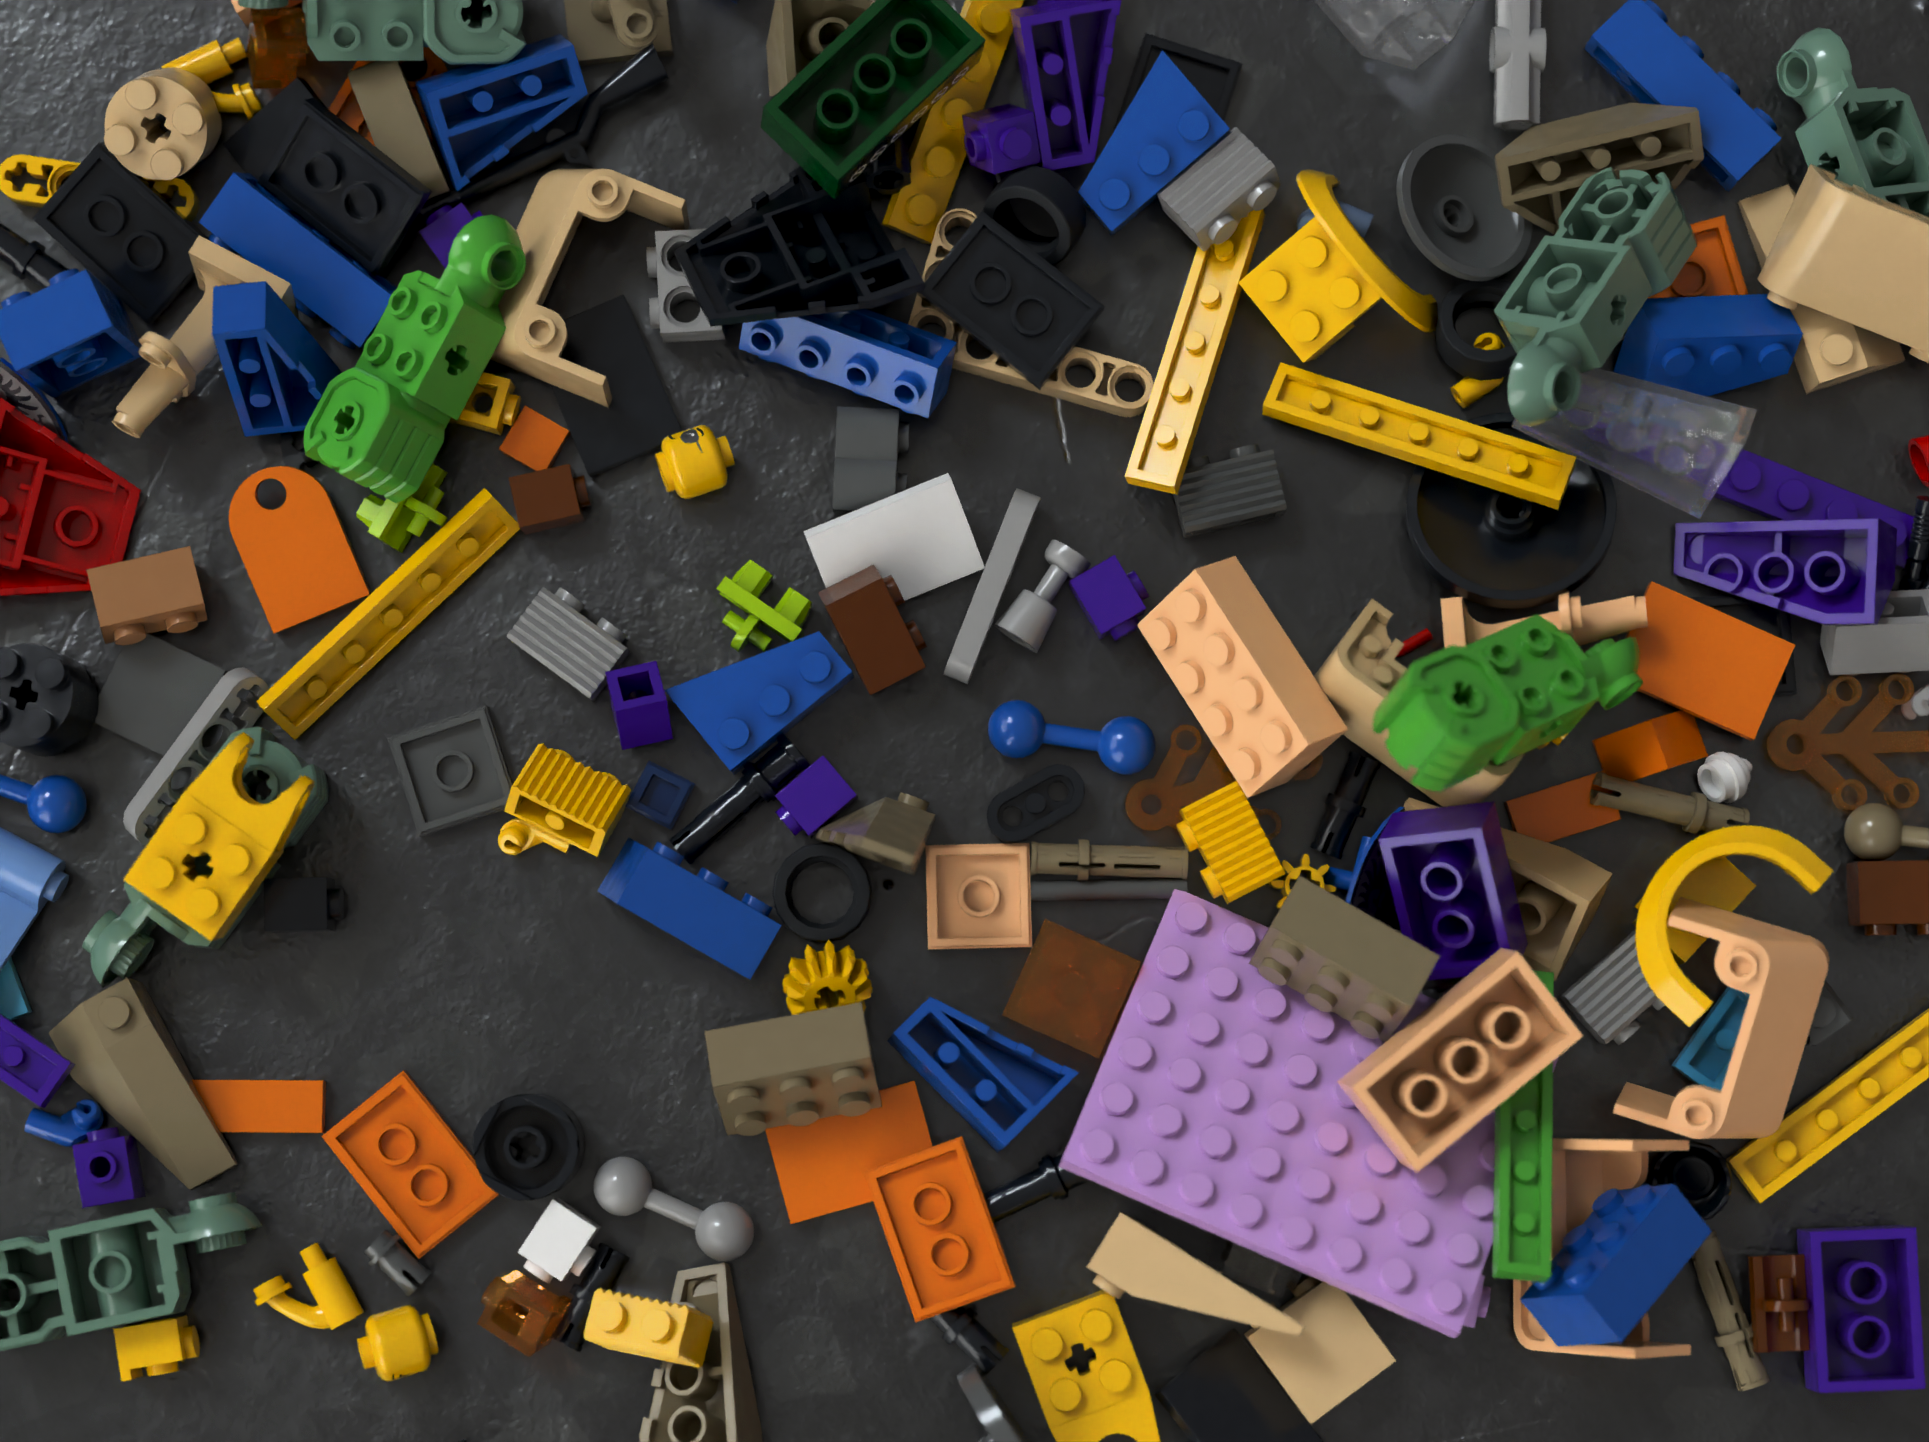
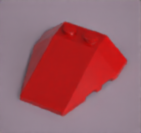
M0 398V596L91 591L86 569L123 561L141 489L91 456L71 446L59 438L56 433L45 426L39 425L2 398Z

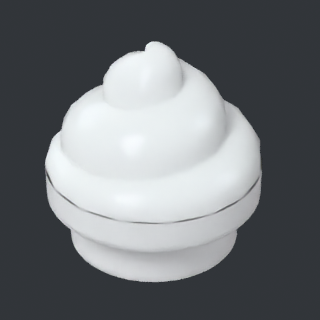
M1716 752L1708 756L1704 764L1699 767L1697 772L1698 783L1702 792L1710 801L1733 803L1746 794L1753 767L1747 759L1740 758L1738 755Z

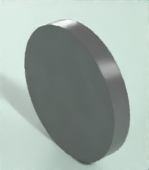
M973 1363L956 1375L963 1392L989 1433L977 1442H1031L1002 1397L977 1364Z

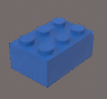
M78 269L63 271L49 280V287L32 295L29 291L20 292L1 302L0 339L15 371L52 398L141 357L138 351L142 344L139 342V338L122 301L87 269L81 272Z
M1675 1184L1642 1185L1638 1188L1623 1190L1613 1188L1601 1194L1593 1202V1212L1585 1222L1572 1229L1563 1238L1561 1243L1563 1248L1551 1261V1277L1545 1283L1531 1281L1533 1284L1520 1300L1557 1346L1622 1343L1712 1232Z

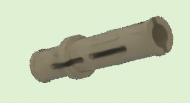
M1598 772L1592 784L1613 790V792L1609 794L1593 789L1590 791V803L1592 805H1601L1682 825L1683 831L1694 834L1699 830L1711 832L1725 827L1738 826L1727 823L1729 819L1749 824L1750 821L1748 808H1738L1708 801L1707 796L1702 793L1691 792L1688 796L1606 775L1604 772Z
M1078 839V844L1037 843V841H1032L1030 875H1077V880L1088 881V876L1181 878V880H1187L1188 849L1186 846L1089 844V839Z
M1715 1229L1711 1230L1710 1235L1692 1255L1691 1259L1718 1335L1714 1337L1717 1346L1724 1348L1738 1391H1745L1764 1385L1771 1380L1762 1362L1760 1353L1753 1351L1754 1336L1752 1324H1749Z

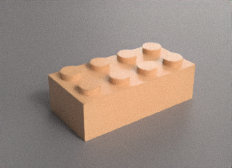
M1236 556L1192 571L1137 624L1247 798L1287 783L1348 730Z
M1500 948L1337 1082L1403 1166L1418 1172L1576 1043L1583 1035L1520 953Z

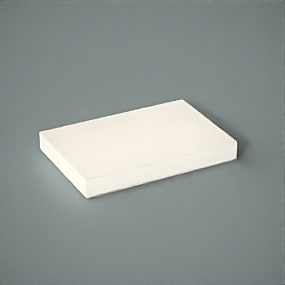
M948 473L803 531L826 588L874 565L882 579L892 575L904 601L985 568L954 484Z

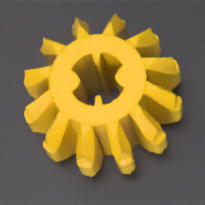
M828 939L823 951L816 952L814 948L807 944L804 950L805 959L791 957L788 964L790 973L784 975L782 985L783 991L787 995V1008L792 1015L862 1002L863 1011L865 1012V999L871 998L873 990L871 980L868 979V965L863 958H855L854 950L849 945L835 952L834 944Z

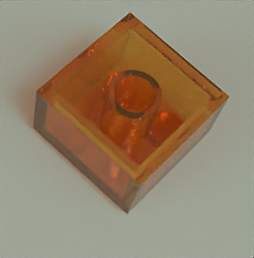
M1045 919L1002 1016L1098 1059L1141 961Z

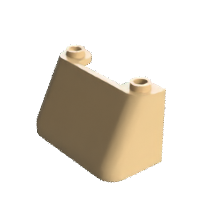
M1810 164L1758 277L1759 282L1770 290L1767 298L1780 306L1796 310L1800 303L1910 346L1909 353L1912 356L1929 363V217L1871 195L1864 188L1853 184V186L1836 180L1834 173Z
M1371 599L1314 675L1348 728L1343 735L1442 807L1483 802L1508 778L1524 754L1498 766L1490 760L1479 774L1441 792H1436L1411 783L1412 777L1418 769L1410 766L1406 771L1392 757L1385 743V740L1389 737L1388 728H1385L1381 734L1374 733L1373 719L1377 707L1407 668L1394 660L1404 646V643L1397 638L1391 642L1387 634L1386 626L1393 613L1374 599Z

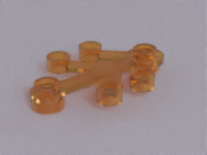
M1893 674L1882 680L1879 686V693L1841 733L1819 734L1840 708L1854 705L1861 698L1862 687L1860 682L1853 676L1843 675L1830 682L1827 694L1803 720L1789 719L1776 725L1769 734L1767 749L1770 758L1778 767L1787 771L1804 769L1832 795V800L1839 809L1853 811L1866 802L1867 790L1865 786L1856 779L1845 780L1821 756L1841 754L1884 793L1885 801L1890 807L1903 810L1912 807L1918 801L1919 788L1917 784L1909 778H1899L1873 753H1929V731L1872 732L1895 706L1907 703L1914 694V685L1909 677L1904 674ZM1891 681H1898L1904 686L1905 691L1901 699H1894L1890 696L1888 686ZM1840 682H1845L1852 688L1853 694L1849 701L1841 700L1836 694V687ZM1791 735L1798 736L1803 741V750L1800 754H1793L1787 748V739ZM1898 784H1903L1909 789L1910 796L1906 803H1900L1894 798L1893 791ZM1846 785L1852 786L1857 791L1858 798L1853 805L1845 803L1841 797L1842 789Z
M1187 724L1178 726L1171 734V747L1154 779L1139 781L1128 792L1125 801L1126 813L1131 822L1137 827L1147 831H1156L1168 825L1177 830L1175 824L1183 821L1179 813L1181 810L1179 807L1192 804L1236 781L1230 770L1223 772L1226 764L1213 745L1195 780L1173 787L1186 758L1194 755L1201 746V734L1194 726ZM1188 731L1194 735L1196 743L1192 749L1182 750L1177 746L1176 737L1180 732ZM1322 753L1309 763L1307 769L1301 770L1292 780L1306 781L1314 777L1322 766ZM1153 795L1160 800L1161 809L1157 814L1149 815L1142 810L1141 802L1144 797ZM1251 805L1257 819L1260 816L1267 815L1274 820L1275 830L1273 833L1266 835L1269 841L1274 839L1282 828L1280 816L1273 810H1260Z

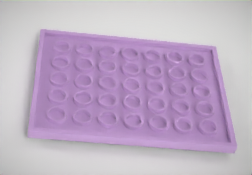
M1174 889L1059 1167L1455 1339L1461 1332L1493 1242L1495 1109L1420 1171L1416 1172L1403 1166L1337 1082L1385 1042L1379 1038L1371 1039L1359 1034L1352 1028L1348 1020L1332 1011H1320L1311 1006L1305 1000L1303 994L1287 985L1273 984L1262 977L1258 968L1249 964L1269 927L1188 892ZM1419 993L1412 1008L1391 1037L1437 1000ZM1559 1056L1553 1061V1072Z

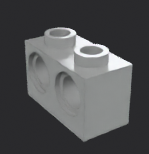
M707 228L655 231L656 247H647L646 249L648 277L657 278L658 297L649 298L651 329L660 328V335L664 343L725 339V325L710 327L701 307L699 315L691 322L683 323L673 318V310L678 303L685 300H692L698 303L684 273L676 271L670 266L671 259L675 254L674 251Z

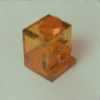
M302 7L251 8L247 55L253 89L286 88L296 79L297 67L305 66L306 53H309L310 50L307 43L306 23Z
M515 1270L503 1278L497 1276L489 1284L481 1299V1303L486 1307L477 1324L530 1357L550 1344L552 1340L551 1335L555 1332L571 1299L565 1295L558 1297L518 1270Z

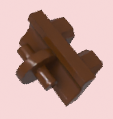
M1804 1254L1748 1256L1751 1318L1754 1336L1753 1351L1756 1353L1810 1351L1807 1311L1810 1310V1299L1807 1298Z

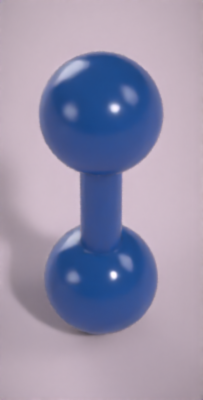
M1011 700L998 706L988 722V736L991 744L999 753L1010 758L1030 756L1040 748L1042 743L1097 751L1101 761L1108 769L1119 774L1128 775L1137 773L1147 767L1153 759L1156 748L1155 737L1150 727L1144 721L1132 716L1114 718L1101 731L1045 723L1042 713L1036 706L1023 700Z
M0 774V796L27 805L29 817L38 828L49 833H64L75 828L84 818L87 809L86 795L82 787L72 778L63 775H51L42 778L35 785H31Z

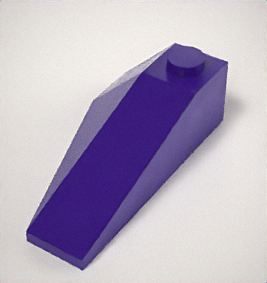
M1879 518L1676 523L1673 574L1824 625H1878L1895 581L1897 528Z

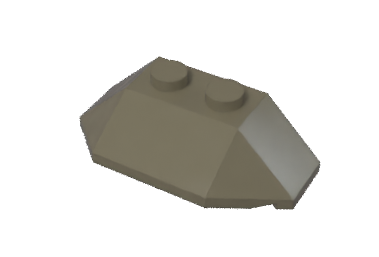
M1627 103L1531 126L1494 156L1501 204L1504 208L1516 212L1528 221L1555 235L1559 229V217L1583 182L1606 168L1612 167L1618 179H1620V170H1641L1649 173L1652 181L1658 184L1655 175L1664 172L1675 190L1691 168L1695 169L1704 160L1699 110L1696 107Z

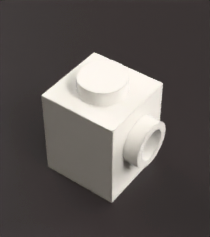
M559 1197L552 1199L517 1252L528 1259L523 1267L547 1283H550L553 1277L562 1282L568 1278L570 1273L580 1277L596 1253V1250L589 1245L601 1228V1225Z

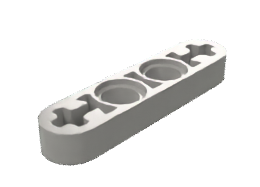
M1016 488L943 675L966 684L969 683L1031 527L1041 497Z
M244 667L234 668L219 680L128 804L123 817L125 829L142 845L147 846L181 795L205 770L231 733L251 728L263 713L262 708L256 701L269 690V686L252 670ZM242 688L250 691L244 700L237 697L238 692ZM224 709L234 714L231 720L222 714ZM221 724L223 730L220 739L210 747H203L202 737L205 731L213 725ZM183 767H191L192 773L189 782L179 789H172L171 779L173 775ZM162 794L172 800L169 805L162 799H159ZM149 815L157 817L152 826L143 823Z

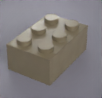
M1299 876L1249 964L1258 968L1261 976L1269 982L1281 986L1287 985L1303 994L1305 1000L1314 1008L1323 1012L1332 1011L1348 1020L1352 1028L1359 1034L1371 1039L1379 1038L1386 1042L1412 1008L1440 956L1304 877Z
M862 1002L704 1031L712 1087L727 1136L735 1134L753 1136L762 1133L767 1128L788 1124L806 1126L820 1118L836 1115L859 1116L865 1114L870 1109L882 1107L874 1054Z

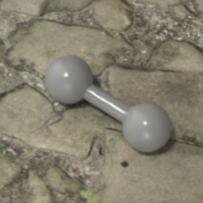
M626 1156L612 1158L600 1166L595 1174L593 1181L594 1196L598 1204L605 1211L617 1216H628L645 1207L695 1230V1237L699 1248L705 1255L714 1260H735L744 1255L753 1242L754 1224L751 1216L743 1207L732 1202H718L710 1205L705 1210H701L652 1188V1178L647 1168L634 1158Z

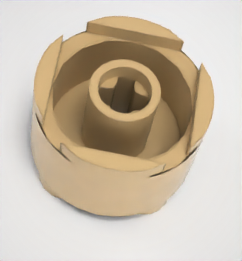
M171 67L146 72L122 86L109 102L104 122L105 146L125 168L134 174L153 180H172L204 160L213 151L219 140L222 121L221 114L218 113L213 99L214 95L202 79L186 70ZM163 115L166 117L164 126L169 129L168 132L160 128V122L156 119L157 116Z

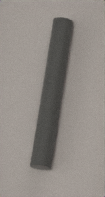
M1181 878L1091 879L1088 881H1031V902L1170 899L1174 889L1188 892L1187 880H1181Z

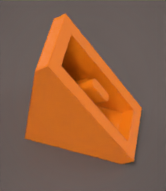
M1682 710L1656 717L1592 740L1602 771L1605 770L1607 775L1632 782L1708 757L1695 717Z

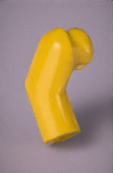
M1490 332L1479 335L1474 342L1475 348L1483 350H1496L1505 347L1500 337ZM1465 377L1450 387V391L1455 401L1462 408H1466L1498 387L1504 377L1492 380H1477Z
M519 818L506 822L500 829L497 840L500 849L508 855H517L542 842L565 854L572 847V844Z

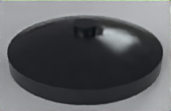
M1495 413L1466 421L1575 456L1576 463L1560 507L1556 510L1416 465L1408 487L1406 523L1412 546L1418 558L1428 572L1444 587L1467 600L1481 605L1505 609H1522L1558 600V595L1567 592L1570 594L1594 574L1604 560L1612 542L1616 524L1617 502L1614 484L1604 462L1583 438L1569 428L1552 420L1536 426H1526L1520 424L1512 413Z

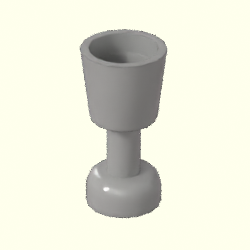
M1054 539L1051 540L1046 548L1044 556L1051 566L1035 591L1022 590L994 624L1000 632L1011 640L1036 653L1057 613V609L1051 604L1054 597L1068 576L1075 578L1087 571L1091 565L1077 551Z

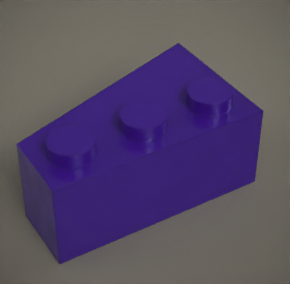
M1060 0L1010 10L1025 107L1027 110L1034 112L1041 163H1037L1039 167L1056 170L1095 162L1105 102L1104 90L1108 66L1112 60V42L1116 18L1120 12L1121 0Z

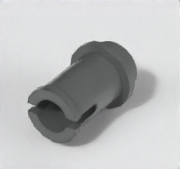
M385 1230L363 1253L371 1259L367 1263L370 1267L376 1264L409 1297L419 1284L404 1270L409 1272L420 1284L432 1272L426 1269L397 1241L401 1237L399 1234L396 1233L392 1236Z

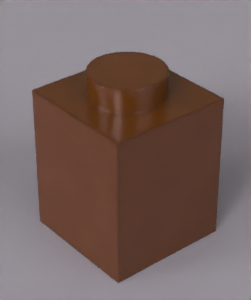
M570 464L509 477L519 528L525 535L586 521L583 507L591 506L588 485L584 475L576 477L575 471Z

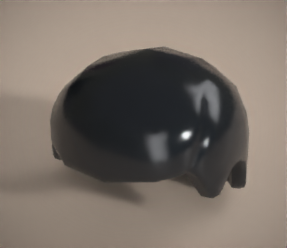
M1689 1141V1151H1666L1656 1161L1652 1173V1186L1675 1184L1703 1221L1712 1219L1727 1204L1732 1190L1731 1169L1726 1158L1722 1157V1154L1714 1147L1704 1143Z

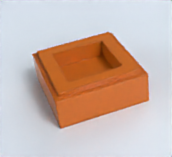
M525 405L499 450L533 471L551 468L571 433L566 428Z

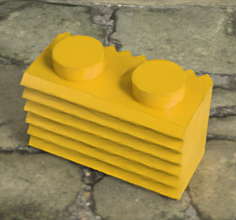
M542 743L537 745L513 783L504 811L599 857L610 835H612L622 818L631 789L628 785H622L614 775L593 771L591 766L584 767L582 762H575L574 758L567 752L554 748L547 749L545 744Z
M1237 781L1179 811L1183 821L1175 824L1189 852L1197 848L1199 849L1207 865L1206 868L1200 870V874L1214 899L1222 895L1226 904L1286 874Z
M599 1288L593 1295L584 1330V1340H589V1342L609 1350L700 1368L704 1363L714 1322L709 1315L686 1304L682 1306L678 1303L672 1304L659 1299L653 1300L649 1297L643 1298L639 1295L624 1294L620 1291L616 1293L610 1289L607 1291Z

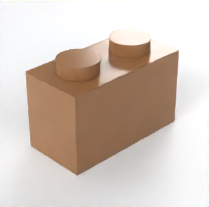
M190 546L86 569L105 644L115 642L117 645H131L144 640L147 637L146 634L167 630L169 633L187 632L196 628L198 622L208 620Z

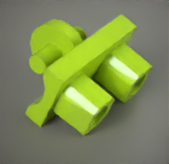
M432 463L420 488L411 496L394 503L387 498L384 501L370 494L364 498L356 512V517L369 527L368 533L402 553L412 534L420 538L429 521L443 527L448 519L436 510L445 494L439 487L447 472Z
M749 560L734 575L732 580L725 576L716 588L720 591L719 594L749 615L745 620L730 610L722 621L723 624L736 632L730 647L737 652H740L748 642H751L762 651H766L773 639L758 629L760 624H763L787 642L802 638L804 632L801 627L805 623L813 605L809 599L789 587L774 609L765 604L759 597L773 579V575L752 560Z

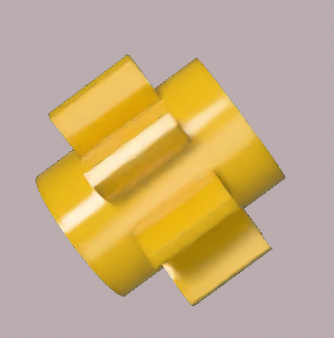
M1309 854L1302 855L1300 866L1295 869L1286 860L1280 862L1286 875L1283 880L1269 882V886L1281 889L1283 898L1276 904L1277 909L1282 907L1291 891L1289 882L1297 880L1301 872L1307 874V880L1330 893L1336 891V887L1324 884L1322 877L1328 871L1329 865H1323L1317 870L1310 867Z

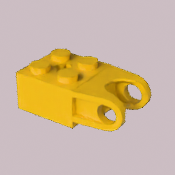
M245 732L233 739L184 791L123 879L210 941L224 938L284 852L283 848L314 786V780L304 775L300 776L277 799L268 804L260 803L251 798L243 786L242 774L248 760L249 751L255 740ZM208 854L212 859L207 865L213 868V872L211 875L199 876L195 870L197 867L194 865L195 858Z
M1100 1290L1012 1323V1329L1047 1424L1056 1442H1099L1111 1434H1125L1137 1442H1160L1150 1392L1114 1296L1104 1290ZM1082 1343L1084 1351L1092 1348L1095 1356L1088 1360L1089 1368L1077 1371L1076 1365L1070 1368L1065 1363V1359L1072 1356L1071 1347L1073 1345Z

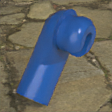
M90 1099L78 1101L75 1108L60 1117L33 1108L27 1118L24 1131L64 1147H72V1145L87 1139V1132L99 1130L104 1116L98 1103Z

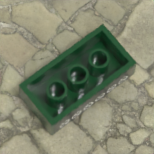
M876 0L763 107L761 128L835 199L980 61L985 39L945 0Z

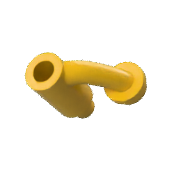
M236 38L222 46L216 39L161 67H174L186 70L198 76L206 84H209L232 73L231 64L247 57L248 54L240 38ZM249 82L241 86L239 83L232 85L235 94L212 91L218 112L245 113L250 120L255 116V113L262 109L261 103Z
M318 1242L299 1252L308 1268V1271L303 1273L302 1276L318 1304L317 1306L307 1305L288 1296L285 1292L293 1287L290 1282L285 1283L281 1274L253 1289L257 1297L254 1301L257 1307L267 1303L291 1320L310 1328H331V1330H334L364 1313L336 1258L333 1257L327 1260Z

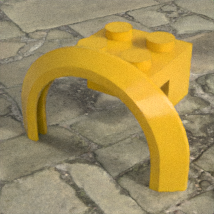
M1313 170L1300 171L1296 176V181L1315 217L1238 282L1300 360L1305 363L1317 359L1354 328L1355 325L1353 323L1382 298L1405 320L1424 332L1435 331L1438 320L1437 301L1431 294H1419L1405 284L1365 242L1335 198L1332 187L1340 184L1336 177Z
M1752 825L1725 827L1701 835L1685 844L1664 862L1650 881L1643 897L1634 906L1638 910V915L1632 924L1636 927V952L1643 976L1656 997L1688 1027L1713 1002L1691 983L1678 966L1685 963L1709 937L1668 925L1670 915L1680 897L1733 912L1756 885L1726 858L1729 855H1748L1769 861L1783 869L1812 895L1823 885L1833 870L1795 838L1778 830Z

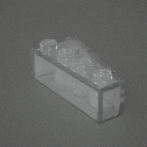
M1596 368L1580 373V394L1577 402L1570 410L1560 411L1553 419L1536 426L1520 424L1514 418L1511 427L1566 454L1575 456L1576 459L1700 519L1743 449L1757 409Z

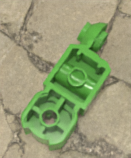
M492 214L479 216L464 225L454 238L449 252L448 265L440 279L420 270L403 275L397 289L391 294L388 305L375 330L367 339L355 367L343 371L327 385L304 429V452L306 456L315 461H320L321 464L331 469L334 468L340 475L354 480L365 488L369 487L371 491L384 495L385 498L394 503L408 498L420 488L443 445L444 430L451 418L458 420L505 332L506 326L498 304L505 291L519 283L526 269V258L519 235L505 218Z
M1536 614L1464 647L1451 645L1412 662L1377 707L1373 719L1374 733L1381 734L1385 728H1388L1389 737L1385 740V743L1392 757L1406 771L1410 766L1418 769L1412 777L1411 783L1427 790L1441 792L1479 774L1490 760L1496 766L1501 765L1571 732L1596 702H1599L1604 710H1608L1628 699L1643 684V680L1637 674L1640 663V650L1637 639L1635 637H1628L1615 643L1612 638L1601 641L1584 653L1569 634L1561 632L1554 624Z

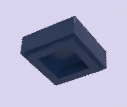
M648 761L625 807L673 831L696 784Z

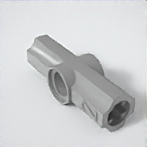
M1495 0V26L1492 27L1490 36L1489 67L1490 72L1494 73V127L1504 129L1505 131H1524L1531 126L1540 124V74L1544 72L1547 49L1546 30L1541 28L1542 0Z

